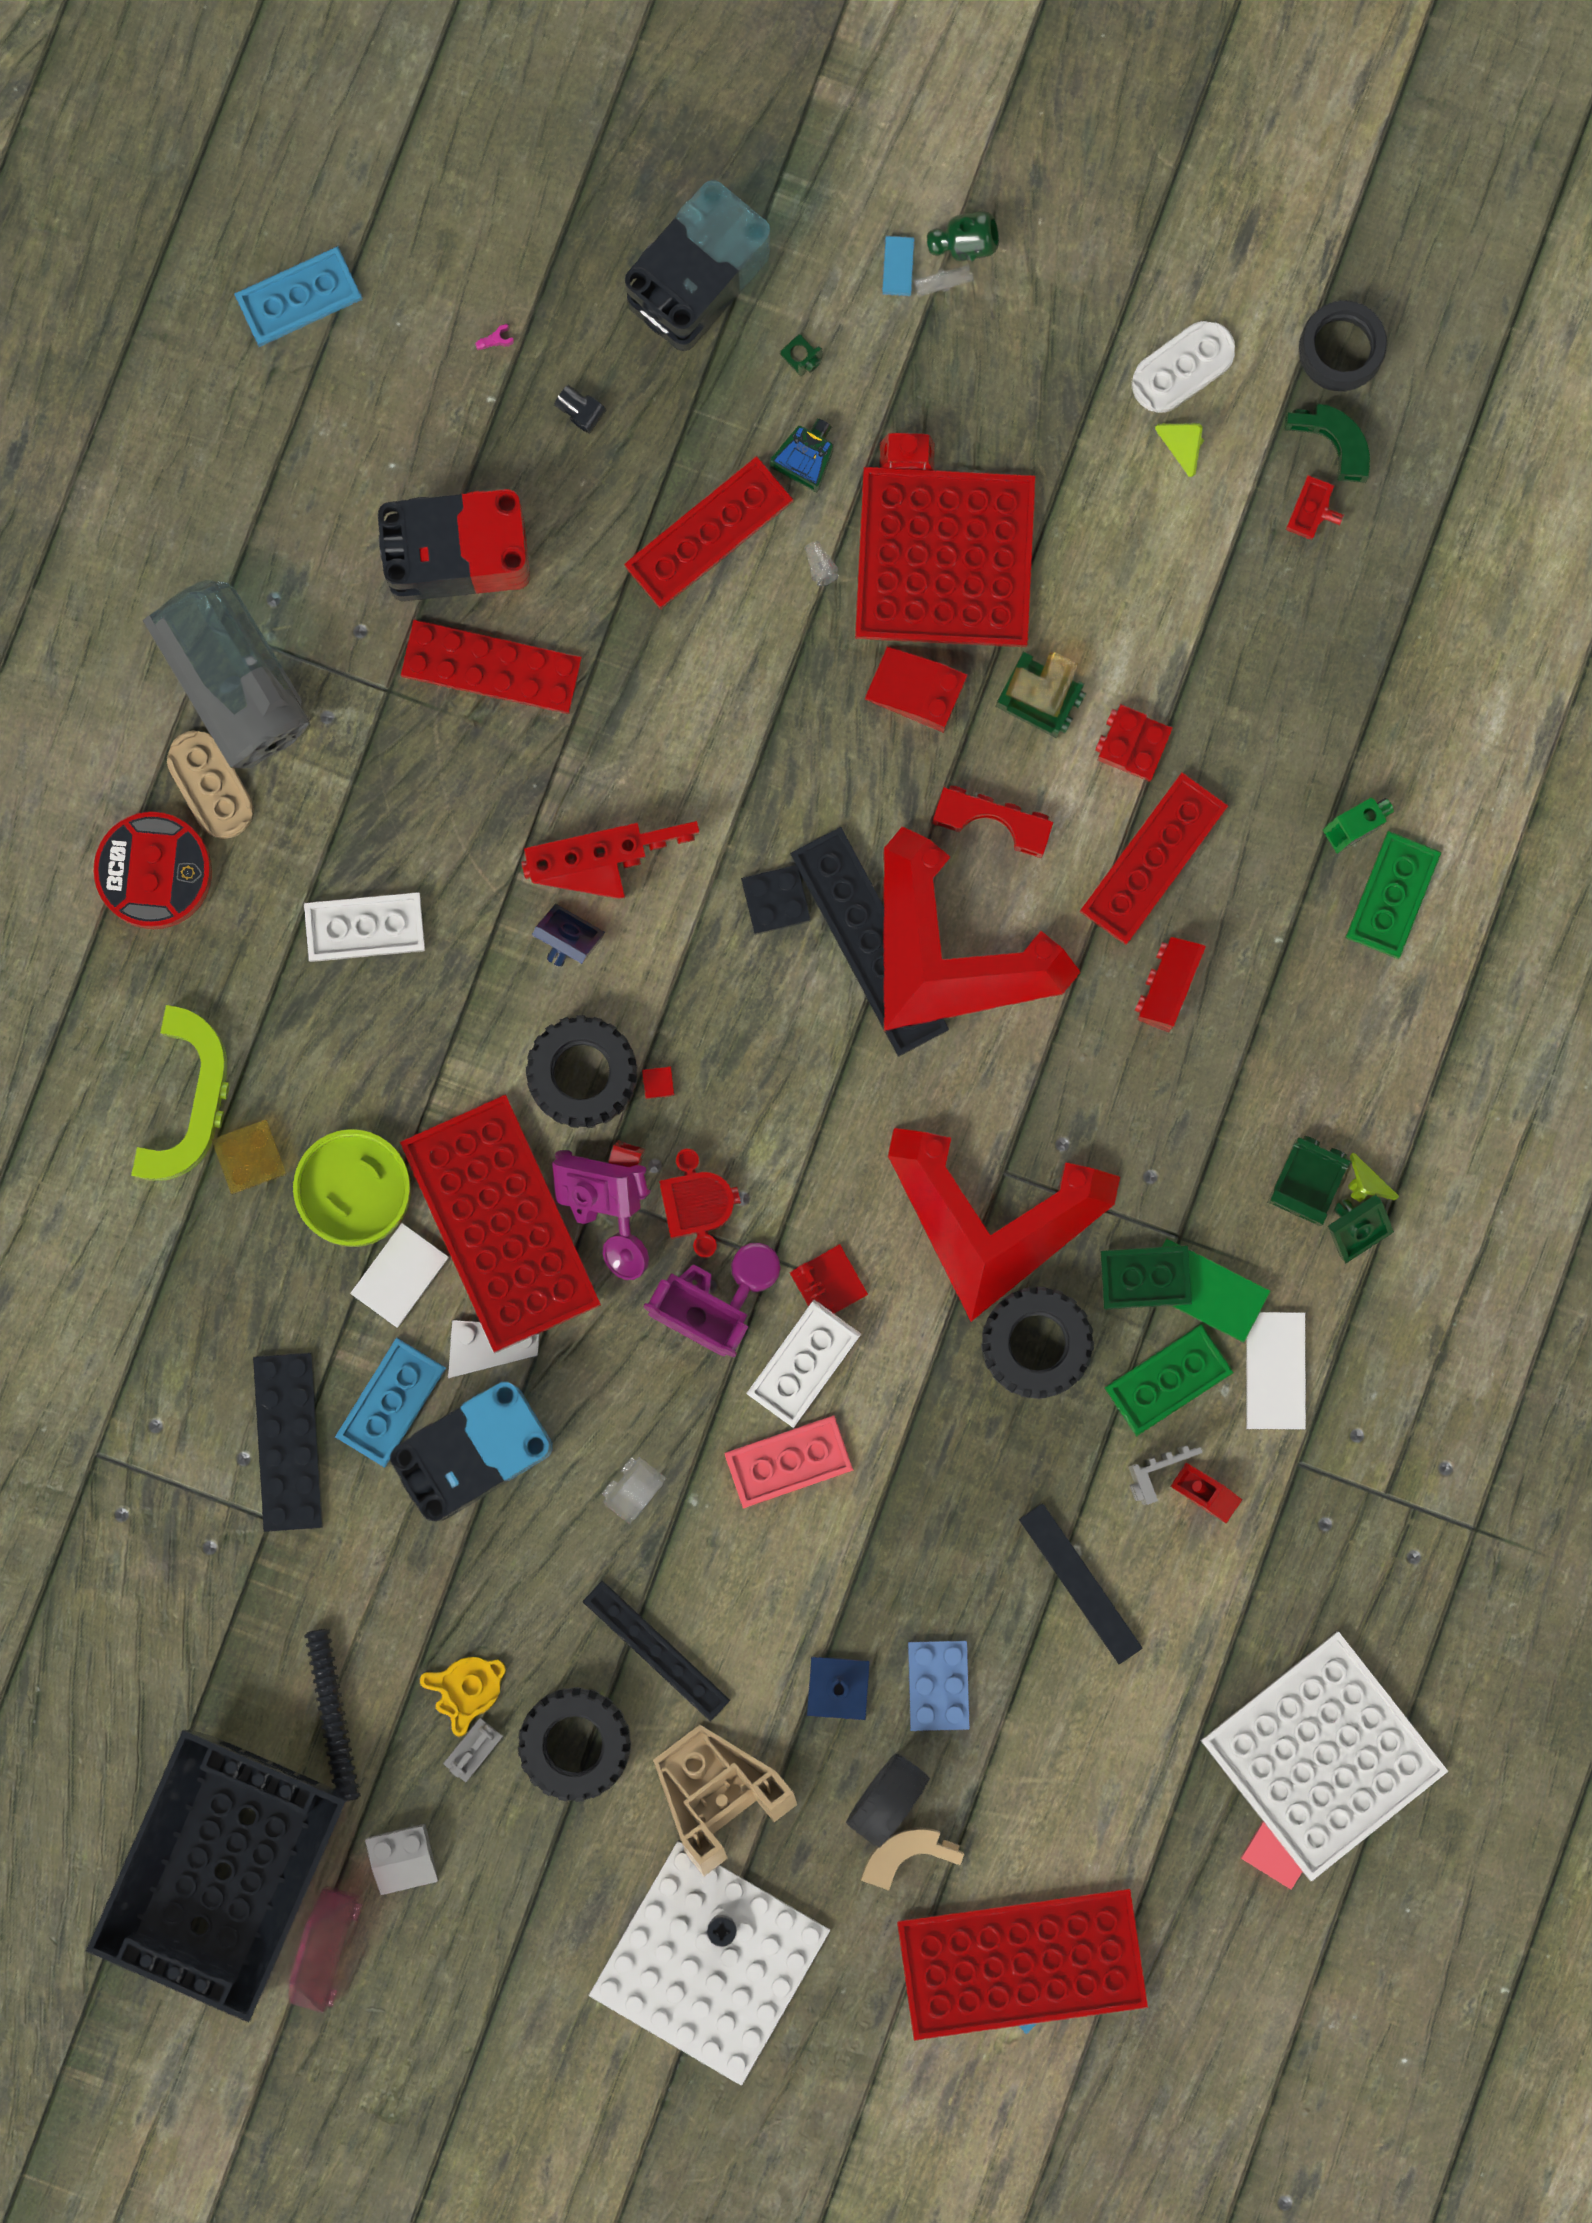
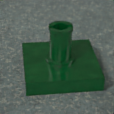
M1376 1194L1355 1208L1348 1199L1342 1200V1203L1346 1206L1345 1209L1340 1203L1335 1206L1334 1211L1340 1218L1329 1224L1328 1229L1339 1256L1345 1264L1394 1233L1383 1202Z

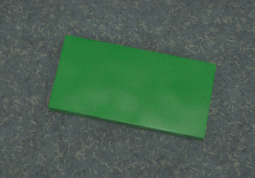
M1387 831L1345 938L1399 959L1442 852Z
M1166 1238L1162 1247L1181 1245ZM1189 1250L1192 1305L1171 1307L1245 1343L1271 1291Z
M1201 1324L1104 1389L1137 1437L1234 1372Z

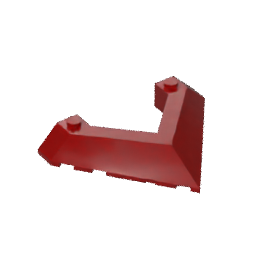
M903 826L883 849L884 1031L932 1022L947 1017L951 1018L986 1011L1011 1004L1030 1002L1050 996L1063 995L1081 972L1066 951L1042 931L1020 953L942 959L933 879L948 862L950 856L930 839Z
M894 1128L888 1158L970 1322L1115 1205L1120 1176L1065 1162L1057 1193L990 1235L946 1168L951 1137L923 1131Z

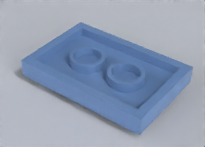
M967 1641L908 1642L910 1730H969Z

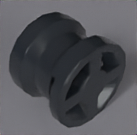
M718 1915L712 1918L707 1928V1936L710 1942L719 1947L731 1944L736 1937V1924L733 1919L726 1915Z

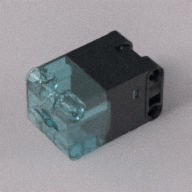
M714 180L707 181L683 205L676 217L658 238L644 250L638 261L625 275L629 309L652 331L664 338L679 351L690 350L769 260L770 226L768 222L722 185V183ZM691 334L690 338L687 340H679L676 337L677 335L680 338H687Z

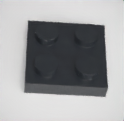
M796 865L741 878L755 935L811 922Z

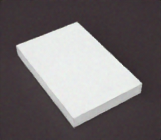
M401 1223L350 1294L398 1328L449 1257Z

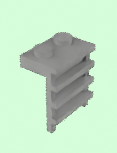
M1182 1446L1177 1448L1179 1452L1177 1455L1173 1456L1171 1452L1161 1454L1163 1459L1156 1462L1155 1458L1144 1460L1145 1467L1139 1468L1138 1464L1128 1466L1134 1481L1130 1488L1135 1501H1141L1142 1505L1158 1501L1148 1473L1203 1453L1201 1447L1189 1450L1188 1446Z

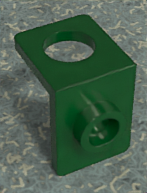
M800 334L780 351V355L801 377L807 371L809 373L813 372L822 362V348L818 346L814 349ZM795 346H802L807 350V357L803 361L792 359L790 353Z

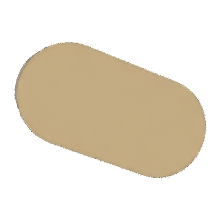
M188 731L179 735L170 746L167 765L197 822L206 833L216 838L227 839L241 834L252 820L253 803L234 768H230L210 734L200 731Z

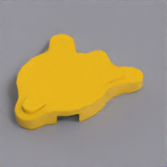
M466 1657L454 1662L445 1671L423 1673L420 1677V1684L425 1689L439 1691L442 1694V1698L436 1703V1709L451 1718L453 1734L461 1737L467 1733L473 1718L487 1711L496 1702L500 1693L501 1679L506 1673V1666L497 1659L488 1661L478 1657Z

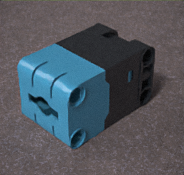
M501 1382L489 1390L474 1396L463 1403L461 1407L435 1423L433 1422L411 1435L409 1439L392 1449L390 1461L400 1477L406 1492L412 1501L415 1502L424 1518L429 1521H444L548 1458L553 1451V1443L519 1387L509 1382Z

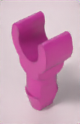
M501 325L497 328L496 332L478 340L475 343L477 350L499 345L504 347L512 345L514 343L513 338L505 340L500 337L501 333L509 330L508 325Z

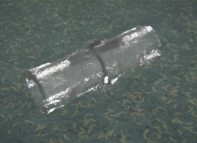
M969 264L947 271L941 269L937 271V274L914 279L917 296L922 297L923 295L940 290L946 292L949 291L950 287L973 282V275L969 271L971 270Z

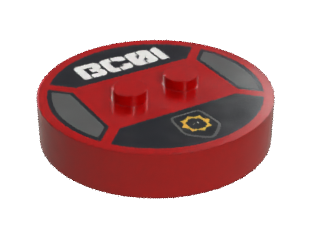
M143 812L121 820L107 832L97 849L93 872L95 885L101 899L116 916L126 923L139 928L164 929L185 921L202 905L211 885L212 863L205 843L186 822L166 813Z

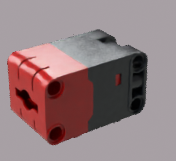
M512 490L474 491L466 494L430 498L417 497L409 500L386 502L378 510L379 548L383 573L393 597L398 601L406 602L519 590L525 588L530 581L525 519L519 497ZM389 512H397V513L389 514V515L387 516L386 520L384 521V518H385V516H386L387 513H389ZM395 589H398V590H407V591H405V592H398V591H396Z

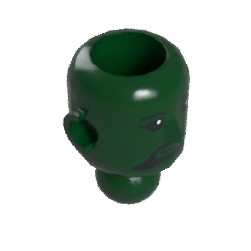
M986 211L954 216L949 220L947 230L935 228L927 233L929 252L934 256H940L946 251H950L952 257L959 262L974 261L978 258L991 256L997 251L999 246V233L996 221Z

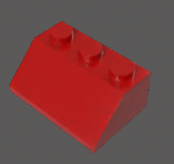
M1171 937L1168 943H1161L1156 958L1161 959L1157 970L1151 968L1145 983L1150 986L1146 997L1140 995L1134 1010L1139 1012L1138 1021L1168 1033L1171 1031L1206 948L1205 945Z

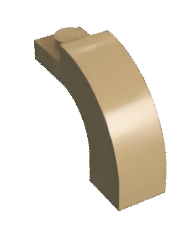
M930 1828L901 1830L892 1834L880 1848L876 1847L866 1862L861 1881L889 1890L899 1865L913 1855L929 1854L961 1865L964 1853L959 1851L960 1845L947 1840H943L942 1844L937 1843L940 1836V1831Z

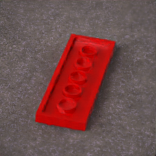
M756 456L625 562L624 567L661 610L793 503V499Z
M413 620L401 677L569 714L582 657Z
M1181 772L1079 912L1121 943L1127 945L1222 816L1228 805Z

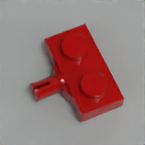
M1308 475L1286 530L1313 540L1318 526L1324 519L1340 526L1344 514L1328 509L1329 498L1334 485Z

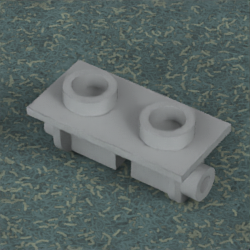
M480 1718L444 1762V1765L450 1769L449 1771L453 1775L467 1782L503 1736Z

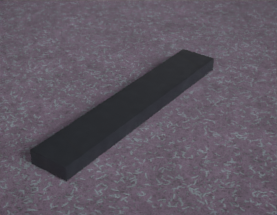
M1042 1503L1019 1519L1020 1523L1118 1665L1143 1649L1045 1505Z
M603 1580L582 1601L710 1722L728 1704L730 1699Z

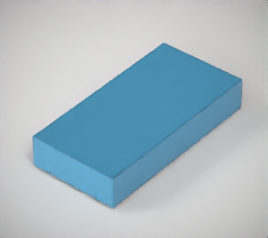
M886 236L883 295L911 296L914 238Z

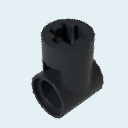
M567 385L561 391L554 403L555 407L571 416L569 419L577 427L589 434L607 411L596 399L589 395L582 396L580 392L570 385Z

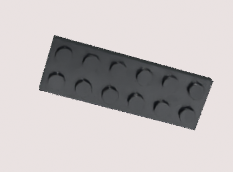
M312 1353L253 1357L263 1531L323 1528Z

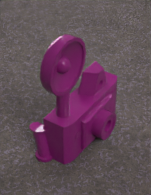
M569 1150L557 1151L555 1153L556 1160L552 1162L556 1202L570 1206L577 1223L581 1224L595 1221L598 1213L618 1217L619 1233L608 1238L603 1245L604 1261L610 1271L624 1280H634L643 1275L649 1265V1255L643 1242L631 1234L629 1217L641 1209L640 1200L650 1194L644 1176L646 1167L636 1165L629 1168L572 1156V1152Z
M759 1242L748 1243L741 1247L733 1256L731 1263L732 1275L740 1286L730 1305L709 1294L711 1274L693 1264L680 1277L671 1273L666 1280L661 1279L648 1304L645 1303L643 1307L649 1311L648 1315L707 1349L721 1356L727 1354L731 1357H736L737 1353L735 1351L748 1329V1326L744 1324L748 1315L741 1312L740 1309L750 1291H764L776 1282L781 1270L780 1259L772 1248ZM692 1281H697V1285H693Z

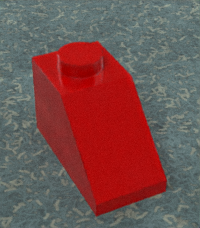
M1185 1463L1170 1486L1225 1524H1227L1242 1501L1240 1497L1226 1486L1188 1463Z

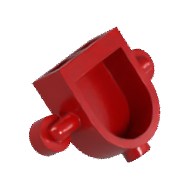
M686 1148L681 1150L676 1156V1165L684 1172V1176L660 1180L659 1184L671 1239L697 1234V1238L693 1243L694 1251L698 1256L708 1258L717 1249L715 1239L708 1232L722 1227L730 1219L734 1205L741 1202L738 1187L731 1188L717 1174L710 1172L696 1173L695 1169L699 1165L698 1154L694 1150Z

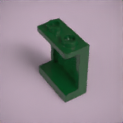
M1023 651L995 707L1057 738L1060 731L1066 733L1073 720L1069 716L1073 706L1076 708L1080 707L1086 695L1082 691L1085 683L1081 681L1077 683L1034 661V656Z
M1305 1135L1303 1139L1299 1137L1295 1139L1267 1203L1320 1227L1326 1220L1328 1209L1351 1161L1345 1159L1346 1153L1335 1148H1331L1330 1151L1319 1147L1321 1142Z

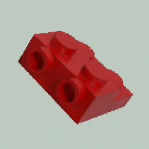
M1120 704L1118 711L1112 708L1106 725L1111 726L1107 737L1101 735L1095 749V751L1100 753L1097 761L1151 782L1172 727L1146 717V714Z

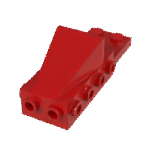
M697 821L640 834L637 822L524 848L526 860L521 861L524 877L526 879L531 878L533 884L620 900L625 899L618 864L623 863L624 869L641 865L640 859L646 858L643 847L649 846L650 851L667 847L666 842L677 839L678 844L695 841L694 835L699 834L700 831ZM602 848L605 852L597 853L596 850ZM574 855V859L569 860L568 856ZM540 862H546L545 866L538 867Z

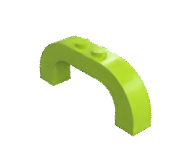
M170 1005L165 1007L160 1033L166 1037L190 1042L198 1051L201 1067L189 1127L184 1139L178 1145L168 1150L156 1151L140 1147L136 1149L131 1176L152 1181L170 1180L182 1176L195 1168L203 1160L212 1145L216 1127L221 1128L224 1111H220L222 1099H227L230 1085L226 1082L227 1055L217 1032L199 1015L184 1008Z

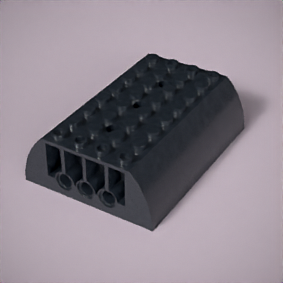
M182 1730L86 1948V1952L250 2023L345 1805L346 1798L321 1782L220 1738L197 1731ZM243 1808H251L256 1814L255 1821L250 1825L244 1824L240 1820V1812ZM221 1862L228 1863L232 1868V1874L228 1879H221L216 1874V1867ZM196 1917H202L208 1923V1929L203 1934L196 1933L192 1928V1922Z

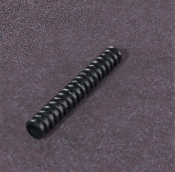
M325 1628L307 1632V1634H304V1638H308L306 1647L310 1648V1652L307 1654L312 1659L309 1664L310 1666L313 1665L311 1674L315 1675L313 1684L317 1686L314 1691L318 1693L316 1701L320 1702L318 1711L322 1713L319 1718L324 1723L321 1725V1729H325L323 1738L327 1739L324 1745L329 1750L326 1752V1755L330 1756L328 1765L332 1766L330 1774H333L334 1779H331L332 1784L335 1783V1788L333 1789L343 1795L347 1802L358 1799V1797H361L360 1792L357 1793L359 1784L355 1783L357 1774L353 1772L356 1767L351 1762L354 1760V1757L350 1756L352 1747H349L348 1743L351 1740L346 1735L349 1733V1730L345 1729L347 1720L343 1719L345 1711H342L341 1707L344 1706V1703L340 1702L342 1693L338 1692L340 1684L336 1682V1679H339V1676L335 1675L334 1671L337 1670V1666H333L335 1657H332L331 1652L334 1650L330 1648L329 1644L332 1643V1639H328L330 1630Z

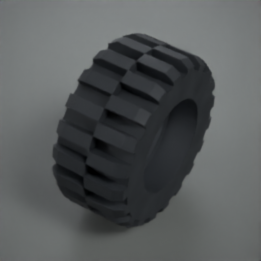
M576 1015V1018L570 1019L565 1017L560 1019V1022L555 1025L550 1024L546 1027V1031L535 1039L532 1050H529L526 1066L527 1085L540 1109L554 1121L569 1125L572 1128L596 1127L595 1125L605 1124L611 1121V1118L615 1115H619L624 1110L628 1101L630 1102L637 1084V1063L626 1037L611 1023L608 1024L597 1017L588 1018L585 1015ZM577 1045H587L596 1048L604 1055L609 1065V1078L605 1087L600 1093L587 1099H576L566 1095L558 1087L555 1080L554 1072L558 1058L564 1051Z
M1028 1287L1005 1297L989 1314L982 1332V1353L985 1358L986 1367L992 1373V1377L1004 1386L1006 1390L1025 1398H1048L1070 1389L1083 1377L1084 1372L1090 1365L1092 1351L1094 1350L1092 1325L1088 1322L1085 1311L1076 1304L1077 1302L1072 1297L1064 1295L1059 1290H1052L1046 1287ZM1041 1315L1052 1319L1059 1325L1064 1334L1065 1348L1060 1360L1045 1370H1031L1022 1366L1014 1358L1011 1351L1010 1338L1013 1329L1021 1320L1029 1316Z
M580 1687L564 1688L542 1698L526 1715L518 1736V1756L521 1758V1766L524 1773H527L530 1782L535 1787H539L543 1791L542 1793L566 1802L567 1800L575 1802L585 1801L609 1790L622 1775L629 1760L631 1750L630 1730L623 1713L608 1697L602 1696L597 1691ZM577 1716L591 1721L601 1734L602 1751L599 1759L592 1767L581 1772H569L559 1768L548 1754L547 1738L550 1730L558 1721L567 1717Z

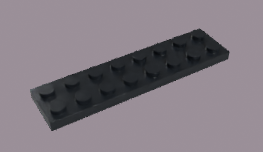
M839 827L791 852L790 856L884 1031V906L842 827ZM942 1018L932 1022L898 1027L884 1032L897 1057H900L948 1032L949 1028Z

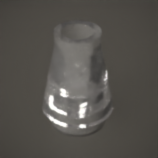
M819 541L808 544L804 550L807 554L812 581L816 582L818 586H825L834 582L838 578V567L823 549Z

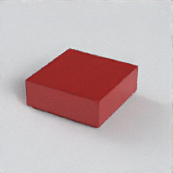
M671 1066L642 1070L645 1099L674 1096Z

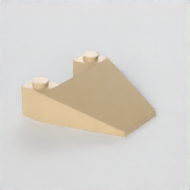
M698 1725L653 1760L685 1852L703 1876L728 1859L723 1846L713 1834L757 1801L773 1822H776L797 1805L794 1793L775 1770L702 1725Z

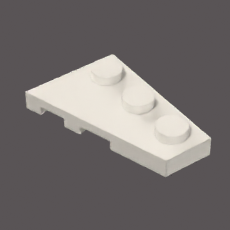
M452 1320L448 1378L538 1356L540 1334L494 1354L480 1322Z

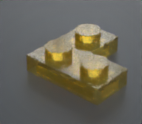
M1050 652L1040 677L1022 668H1016L1006 695L1050 716L1058 717L1078 663L1058 653Z

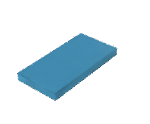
M338 246L234 294L259 347L362 300V296Z
M396 1337L335 1437L385 1468L390 1461L392 1449L403 1440L445 1372L446 1367Z

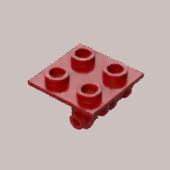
M840 1244L789 1272L808 1307L813 1300H816L835 1314L868 1295Z

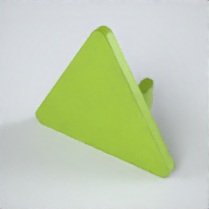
M1200 423L1156 425V432L1189 477H1193L1196 474L1199 449L1204 442V439L1201 438L1202 425Z
M1355 1153L1350 1155L1356 1179L1352 1180L1348 1185V1188L1353 1191L1351 1194L1353 1199L1362 1202L1367 1195L1374 1196L1375 1194L1378 1197L1396 1200L1399 1197Z

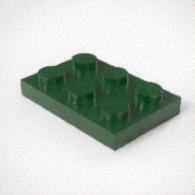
M1188 1246L1101 1251L1104 1310L1192 1305Z

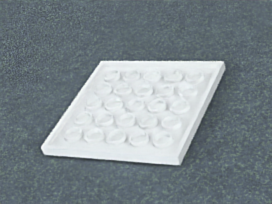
M1339 1632L1334 1633L1200 1740L1310 1881H1313L1448 1772Z
M677 1841L589 1996L742 2086L829 1934L830 1929L721 1865H718L707 1875L703 1876L687 1856L682 1842ZM715 1916H729L736 1924V1937L728 1946H715L707 1936L708 1924Z

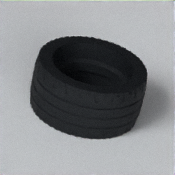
M1347 300L1335 301L1318 309L1308 319L1299 340L1300 362L1307 376L1314 383H1317L1318 386L1338 392L1357 389L1370 381L1383 363L1387 349L1386 332L1376 313L1361 303ZM1345 321L1355 324L1364 331L1370 341L1371 350L1367 361L1362 367L1355 371L1342 372L1331 369L1320 360L1315 350V340L1317 333L1324 325L1329 322Z
M895 1753L863 1793L848 1816L846 1823L867 1841L880 1848L910 1812L924 1791L930 1777L916 1765H913L912 1762L906 1760L905 1757Z

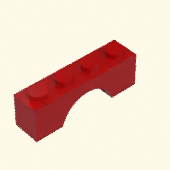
M950 785L949 789L943 787L933 818V825L960 833L967 824L974 820L983 818L993 819L1003 824L1009 830L1013 838L1015 851L1042 859L1054 823L1048 820V815L1035 811L1030 815L1021 812L1022 808L1011 803H1005L1004 806L993 803V798L978 794L976 798L967 795V790L958 786Z

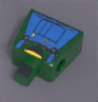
M817 418L810 431L802 426H797L772 456L770 467L818 493L834 449V445L825 440L832 426Z

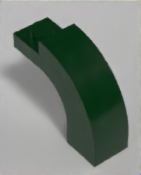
M1317 404L1314 415L1310 414L1308 410L1295 409L1292 413H1287L1284 430L1316 433L1324 436L1333 444L1338 455V481L1366 483L1370 470L1368 444L1361 429L1349 416L1336 408Z

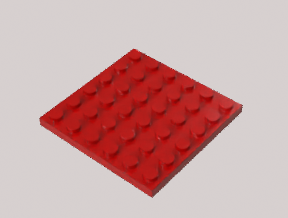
M864 467L855 639L1027 648L1035 476Z

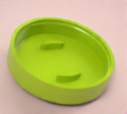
M340 1130L320 1138L302 1156L294 1175V1201L302 1220L321 1238L340 1246H366L388 1236L403 1220L411 1199V1178L402 1156L385 1139L363 1130Z

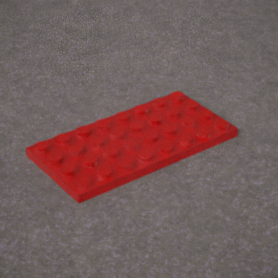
M506 1095L400 1142L494 1354L601 1306Z
M1130 1889L897 1921L914 2041L1148 2008Z

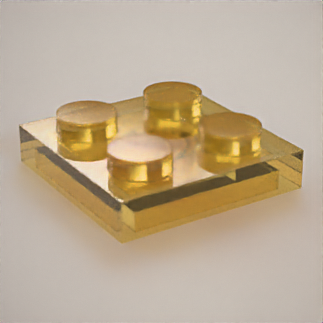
M267 1120L211 1139L232 1195L287 1175Z

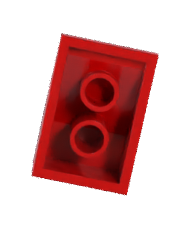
M887 646L864 700L944 733L965 685L967 674L941 663Z

